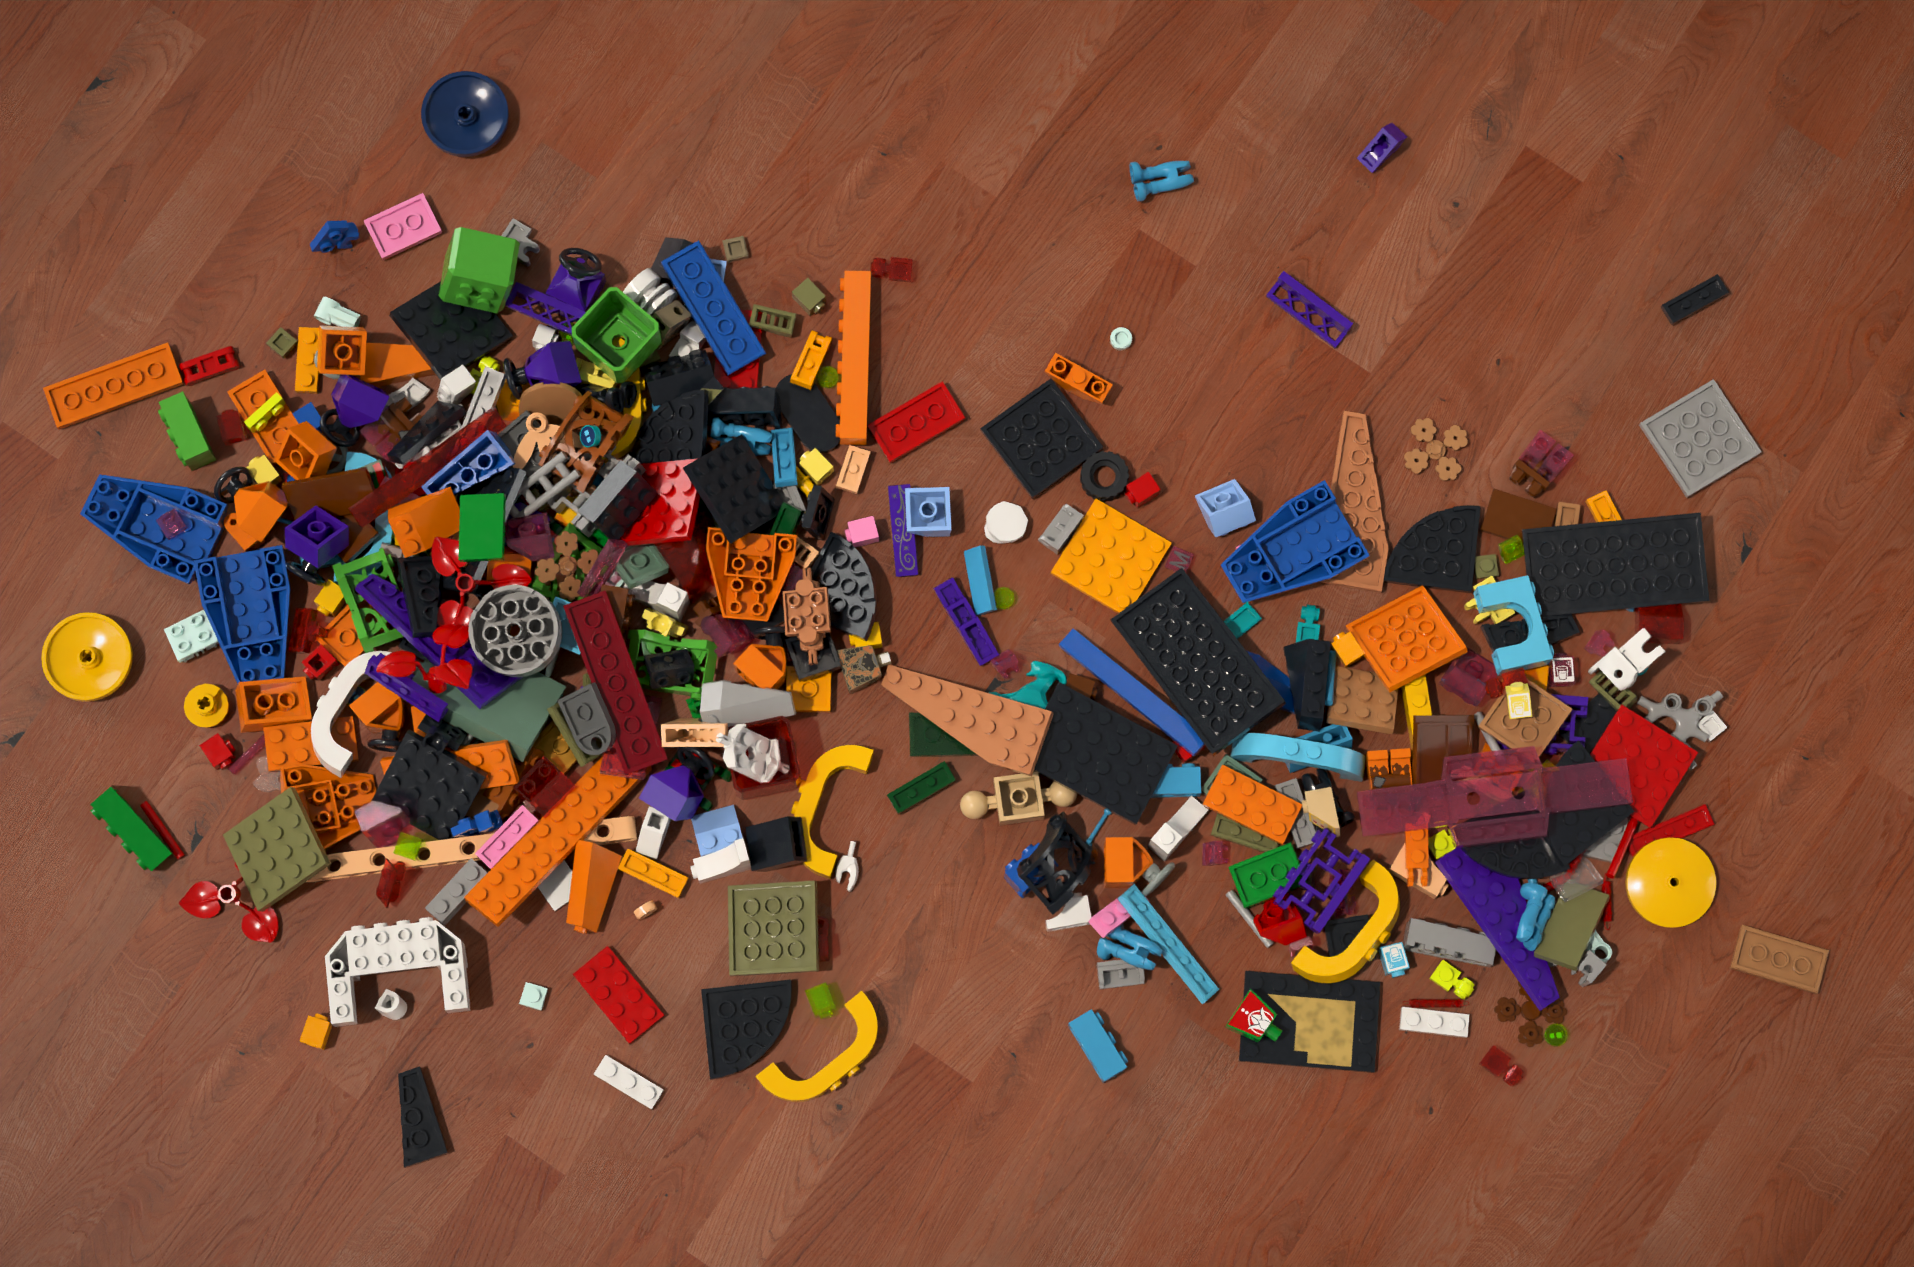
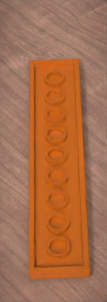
M613 745L464 897L465 901L499 927L575 849L577 842L584 840L652 770L651 766L625 775L616 748Z

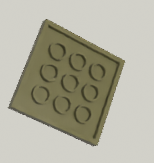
M289 787L223 834L257 910L261 912L331 864L303 803L293 787Z
M817 881L728 886L730 976L819 972Z

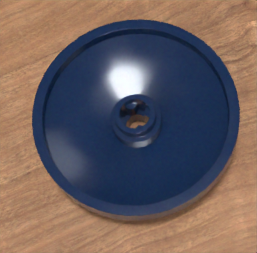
M460 71L442 77L431 86L422 103L421 119L428 138L437 148L450 155L470 157L488 151L500 141L508 125L509 109L504 93L493 80L480 73Z

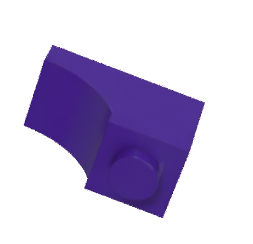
M1390 123L1377 133L1357 159L1373 173L1389 156L1395 153L1407 139V136L1393 123Z

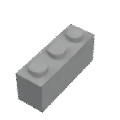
M471 858L425 909L445 926L466 904L464 897L487 872Z

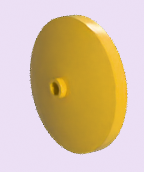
M79 613L62 620L50 631L43 645L41 659L47 680L59 693L72 700L89 702L111 695L124 683L132 666L133 654L127 634L115 621L97 613ZM91 656L92 660L90 662L86 661Z
M1679 838L1658 839L1643 846L1630 861L1625 880L1626 892L1635 911L1646 921L1661 927H1682L1698 920L1710 907L1716 891L1715 871L1708 856L1695 844ZM1672 878L1676 881V885L1674 886L1670 884V880Z

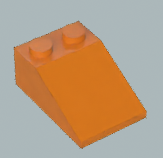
M451 486L388 509L389 524L405 558L431 548L435 537L448 538L459 531L460 506Z
M306 676L239 682L235 692L241 733L264 731L263 727L300 723L312 719Z

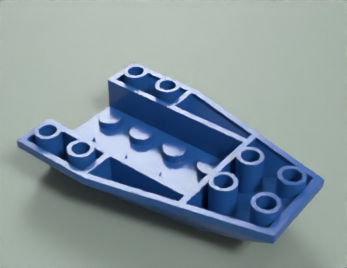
M99 474L80 514L149 568L190 585L197 578L194 560L211 558L224 531V519L227 514L228 505L187 487Z
M1324 480L1282 505L1221 564V567L1242 603L1331 579L1370 557L1360 538L1354 534L1336 504L1334 494Z
M283 545L233 555L194 560L202 607L237 684L246 681L284 678L290 583Z

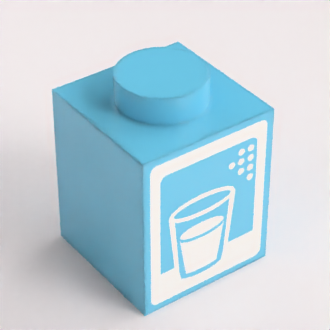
M1402 942L1380 947L1378 950L1385 976L1392 975V978L1405 975V971L1410 967Z

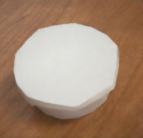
M1004 501L994 505L986 516L985 536L994 543H1013L1022 538L1026 531L1028 519L1021 506Z

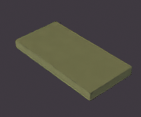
M1566 881L1544 929L1542 941L1534 951V957L1577 971L1609 900V895Z

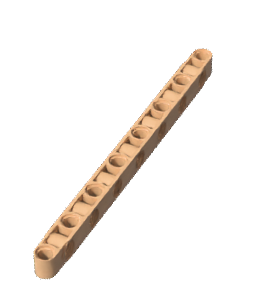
M635 817L603 819L583 841L592 842L600 846L637 840ZM601 827H607L610 832L606 837H599L598 830ZM494 833L329 854L327 857L330 863L339 861L341 863L340 869L332 872L329 865L306 882L467 863L471 858L474 861H482L475 853ZM473 844L475 845V851L470 855L465 854V846ZM429 850L430 857L427 860H420L419 854L421 851ZM380 855L385 856V863L382 866H376V857Z

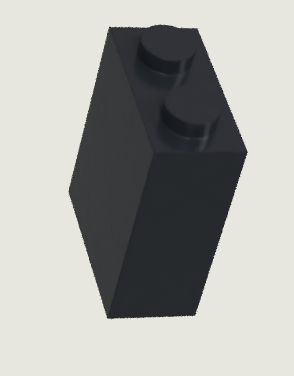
M787 816L745 827L751 871L767 872L807 862L801 817Z

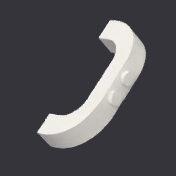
M373 651L356 657L344 667L338 677H333L328 686L330 690L326 696L322 695L316 706L318 708L311 724L313 749L320 763L340 778L352 762L353 755L352 752L341 747L333 740L331 736L332 726L356 688L363 681L371 678L364 673L368 660L373 655L377 657L382 653L387 656L392 652Z

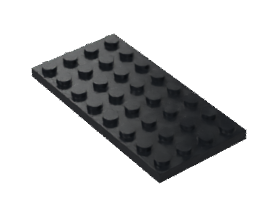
M1701 512L1522 529L1526 576L1528 575L1530 582L1534 583L1536 603L1539 602L1542 610L1540 617L1709 601Z
M1180 568L1110 619L1213 757L1286 704L1282 696L1183 568Z

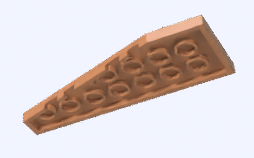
M1349 411L1343 412L1331 491L1336 498V504L1356 537H1359L1370 557L1331 579L1320 581V583L1381 593L1388 555V543L1386 541L1377 478L1374 471L1366 414Z
M888 665L881 684L886 690L965 745L990 765L1032 777L1053 717L1052 711Z

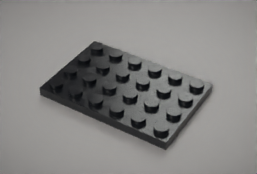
M1059 682L1045 710L1053 712V717L1034 771L1136 825L1178 745Z

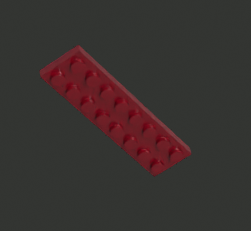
M606 590L564 605V610L591 683L596 682L616 730L614 746L625 775L667 760L668 758L662 747L661 739Z

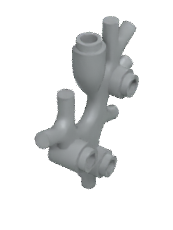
M1717 690L1711 696L1706 695L1696 700L1692 708L1684 709L1681 706V698L1675 693L1666 695L1660 703H1654L1641 696L1637 704L1648 710L1649 713L1644 719L1651 723L1662 716L1672 718L1676 723V729L1670 735L1690 747L1686 743V740L1690 737H1695L1704 743L1709 735L1698 728V721L1712 712L1713 708L1716 707L1715 703L1722 699L1723 695ZM1668 700L1673 702V707L1668 706ZM1699 704L1704 706L1703 712L1699 710ZM1694 760L1689 767L1690 770L1697 766Z

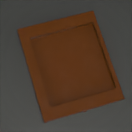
M1413 715L1412 796L1444 797L1473 795L1472 788L1450 778L1453 769H1461L1462 767L1473 771L1474 715Z

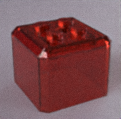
M784 716L745 723V728L770 740L777 739L780 761L789 765L790 768L786 774L777 771L769 783H760L730 769L736 796L746 800L798 789L802 780L789 719ZM734 726L728 727V732H729V730L732 729Z

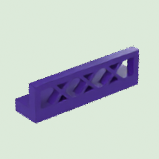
M1285 271L1281 273L1275 285L1266 295L1268 299L1334 349L1352 328L1353 323ZM1280 286L1287 291L1288 299L1280 300L1273 294ZM1292 302H1302L1305 305V312H1295ZM1318 314L1322 318L1323 325L1314 326L1311 324L1309 315ZM1326 328H1336L1341 334L1334 341L1327 336Z
M518 282L515 283L505 304L506 307L570 335H572L571 323L577 322L586 313ZM517 296L526 300L527 303L517 306L513 304V301ZM538 305L545 308L547 312L538 315L533 312L532 306ZM556 313L567 320L556 323L551 315Z
M382 653L377 657L373 655L368 660L364 672L366 675L437 722H440L447 714L448 703L412 680L415 676L414 674L406 677H393L385 673H377L376 668L385 657Z

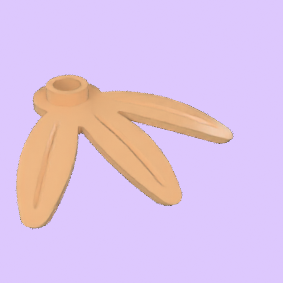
M535 412L530 414L526 420L528 432L516 450L513 468L523 469L533 453L535 443L537 442L539 452H541L545 445H549L551 442L550 437H554L560 426L548 424L546 416L542 413ZM535 419H539L541 421V426L539 428H535L533 426V421ZM572 431L574 447L584 448L585 446L582 445L580 436ZM565 435L563 436L560 443L565 444Z

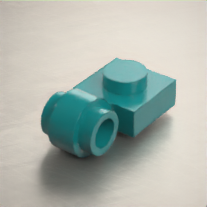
M1307 604L1302 606L1300 619H1304L1306 623L1298 622L1295 643L1306 639H1319L1320 624H1313L1314 621L1319 619L1320 608H1316V605Z

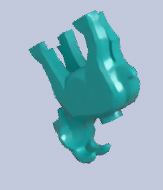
M1033 661L1031 663V671L1026 676H1034L1036 680L1013 693L999 694L997 692H989V694L1045 709L1048 704L1046 699L1047 691L1055 680L1066 685L1067 677L1063 671L1050 664Z

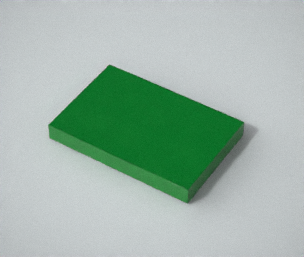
M504 493L460 495L458 555L460 562L504 560L506 495Z
M1290 842L1229 866L1228 868L1244 908L1247 909L1275 898L1273 894L1280 885L1285 886L1288 881L1285 878L1292 867H1298L1299 861ZM1298 875L1287 893L1301 888L1297 884L1302 877L1301 875Z

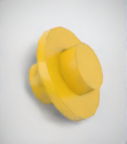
M198 685L190 690L185 698V715L191 723L198 727L210 728L217 726L228 714V698L223 690L215 685Z

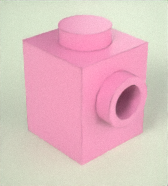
M874 516L848 522V529H845L847 541L852 542L854 547L879 542Z

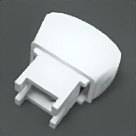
M1642 628L1620 649L1614 647L1591 667L1588 673L1593 675L1600 669L1622 691L1633 686L1638 673H1642L1666 651L1661 646H1658L1650 653L1644 652L1643 646L1652 636L1645 628ZM1618 670H1621L1623 672L1621 678L1617 676Z

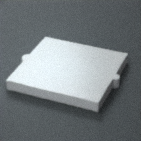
M565 860L538 886L554 911H557L569 902L572 870Z

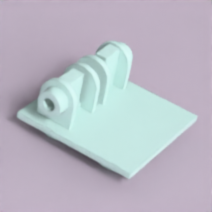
M204 610L164 629L175 656L180 663L183 661L186 663L187 660L195 657L194 654L198 657L199 651H202L204 654L205 648L209 650L213 647L216 648L217 644H219Z

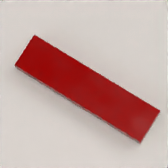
M1706 804L1633 834L1627 849L1631 858H1633L1643 846L1652 841L1663 838L1683 839L1715 824Z

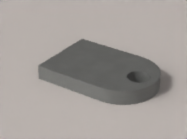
M596 682L557 700L575 742L583 752L589 755H599L612 748L616 738V730ZM597 737L600 738L602 741L601 748H599L596 744Z

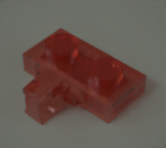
M312 608L296 609L288 652L310 654L312 642H316V637L328 638L329 629L322 628V626H319V622H316L318 610Z

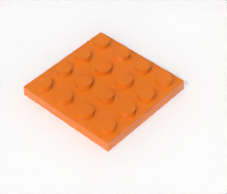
M1420 586L1345 625L1347 632H1351L1363 650L1364 657L1389 693L1468 652L1466 645L1424 586Z

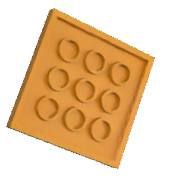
M1095 499L1052 569L1051 575L1114 612L1120 613L1139 599L1172 543L1100 500Z

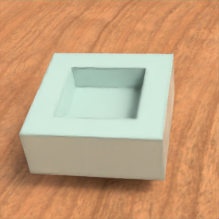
M526 982L519 1004L542 1011L548 988Z

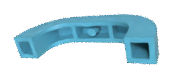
M347 452L345 471L358 469L377 461V459L363 453ZM385 467L392 488L394 490L396 499L398 501V494H396V484L391 474ZM388 505L376 509L375 529L380 535L373 541L370 551L365 556L378 552L382 542L394 545L395 535L388 521ZM336 559L335 564L340 562L342 565L346 564L343 560ZM381 561L366 567L367 576L371 575L374 567H376L375 570L378 574L383 571ZM362 569L356 570V571L351 572V573H348V574H346V575H350V574H359V575H362ZM334 573V583L339 585Z
M1245 733L1232 743L1230 757L1234 760L1252 763L1253 760L1265 759L1326 769L1339 773L1342 779L1359 782L1363 781L1366 762L1365 755L1348 748L1261 733Z

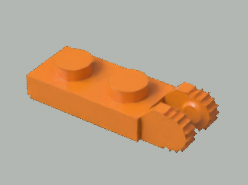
M1406 823L1405 869H1407V886H1413V869H1421L1420 883L1422 886H1427V869L1429 868L1428 824Z

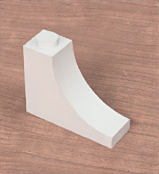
M648 581L631 589L636 601L681 622L690 605L688 593L668 582L667 584H659Z
M1191 796L1168 822L1164 823L1152 837L1148 848L1163 861H1166L1204 817L1208 809Z
M743 838L735 840L734 843L719 851L693 859L694 865L690 866L693 878H698L700 884L751 870Z

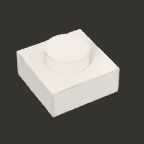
M1714 711L1706 715L1697 724L1701 731L1709 735L1707 738L1708 742L1727 728Z

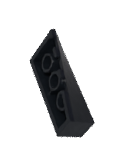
M763 386L761 388L741 387L738 389L723 387V390L708 405L707 425H712L713 418H719L728 425L733 423L734 425L741 426L743 424L753 425L755 428L764 429V426L775 427L774 430L782 429L778 392L775 387L772 388L770 386Z
M1306 639L1284 646L1283 651L1290 679V690L1293 696L1297 729L1320 732L1324 715L1330 642Z

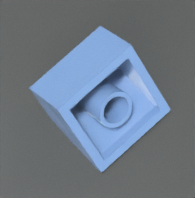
M1235 479L1195 495L1204 519L1215 538L1256 521L1250 499Z
M949 487L905 488L907 533L925 537L950 536Z
M734 805L694 815L691 819L701 857L726 848L734 843L735 840L743 838Z

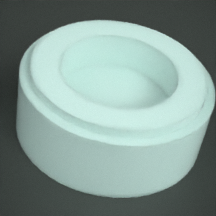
M1116 328L1111 333L1110 343L1117 350H1126L1132 343V334L1126 328Z

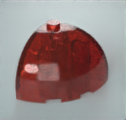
M708 511L697 513L690 541L652 544L669 567L668 572L679 588L688 593L691 605L711 585L710 576L712 572L706 552L708 527H716Z

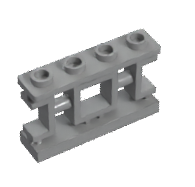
M616 446L605 455L608 462L598 472V475L603 479L607 477L619 462L611 455ZM585 453L579 460L581 461V458L584 456V459L589 461L592 456L589 453ZM629 454L623 460L624 463L636 470L641 476L645 473L646 470L640 462ZM571 483L549 500L547 504L558 514L566 506L574 511L577 515L571 523L589 538L596 529L578 510L590 497V494L586 491L582 493L576 489L577 486ZM575 489L579 495L571 503L566 497Z

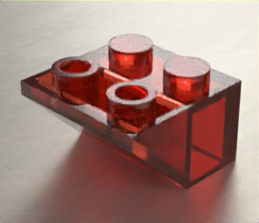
M543 756L512 788L524 805L540 820L542 817L546 818L576 788V785Z

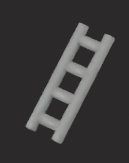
M561 451L522 482L516 498L522 494L529 505L519 512L513 504L510 510V515L513 518L508 521V525L511 528L516 527L581 476L577 469L570 473L564 465L563 461L568 458L565 452ZM556 467L563 479L553 486L546 477V474ZM539 481L546 492L536 499L529 488Z

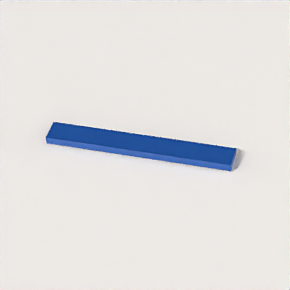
M1074 628L1059 643V647L1192 756H1195L1203 748L1204 743L1181 715Z

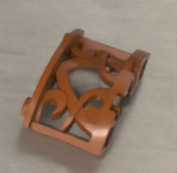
M590 391L576 398L573 404L574 407L558 428L549 445H545L539 454L541 460L538 464L542 467L552 459L557 451L565 452L570 459L565 465L569 470L573 466L581 474V478L579 477L572 484L577 486L576 489L582 493L593 484L605 462L602 457H605L609 450L612 451L626 435L634 418L628 413L622 415L607 407V405L592 397ZM586 407L592 410L590 414L584 413ZM594 412L600 416L598 418H594ZM585 425H595L598 428L601 426L602 431L608 432L606 436H601L599 448L584 447L576 453L573 445L572 431ZM564 435H565V444H564V443H560V441L562 440V438H563ZM583 454H591L592 458L589 461H586L584 456L581 458V461L579 460ZM555 467L552 472L562 477Z

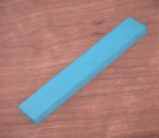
M1135 884L1117 898L1148 938L1163 950L1162 955L1202 1004L1219 990Z

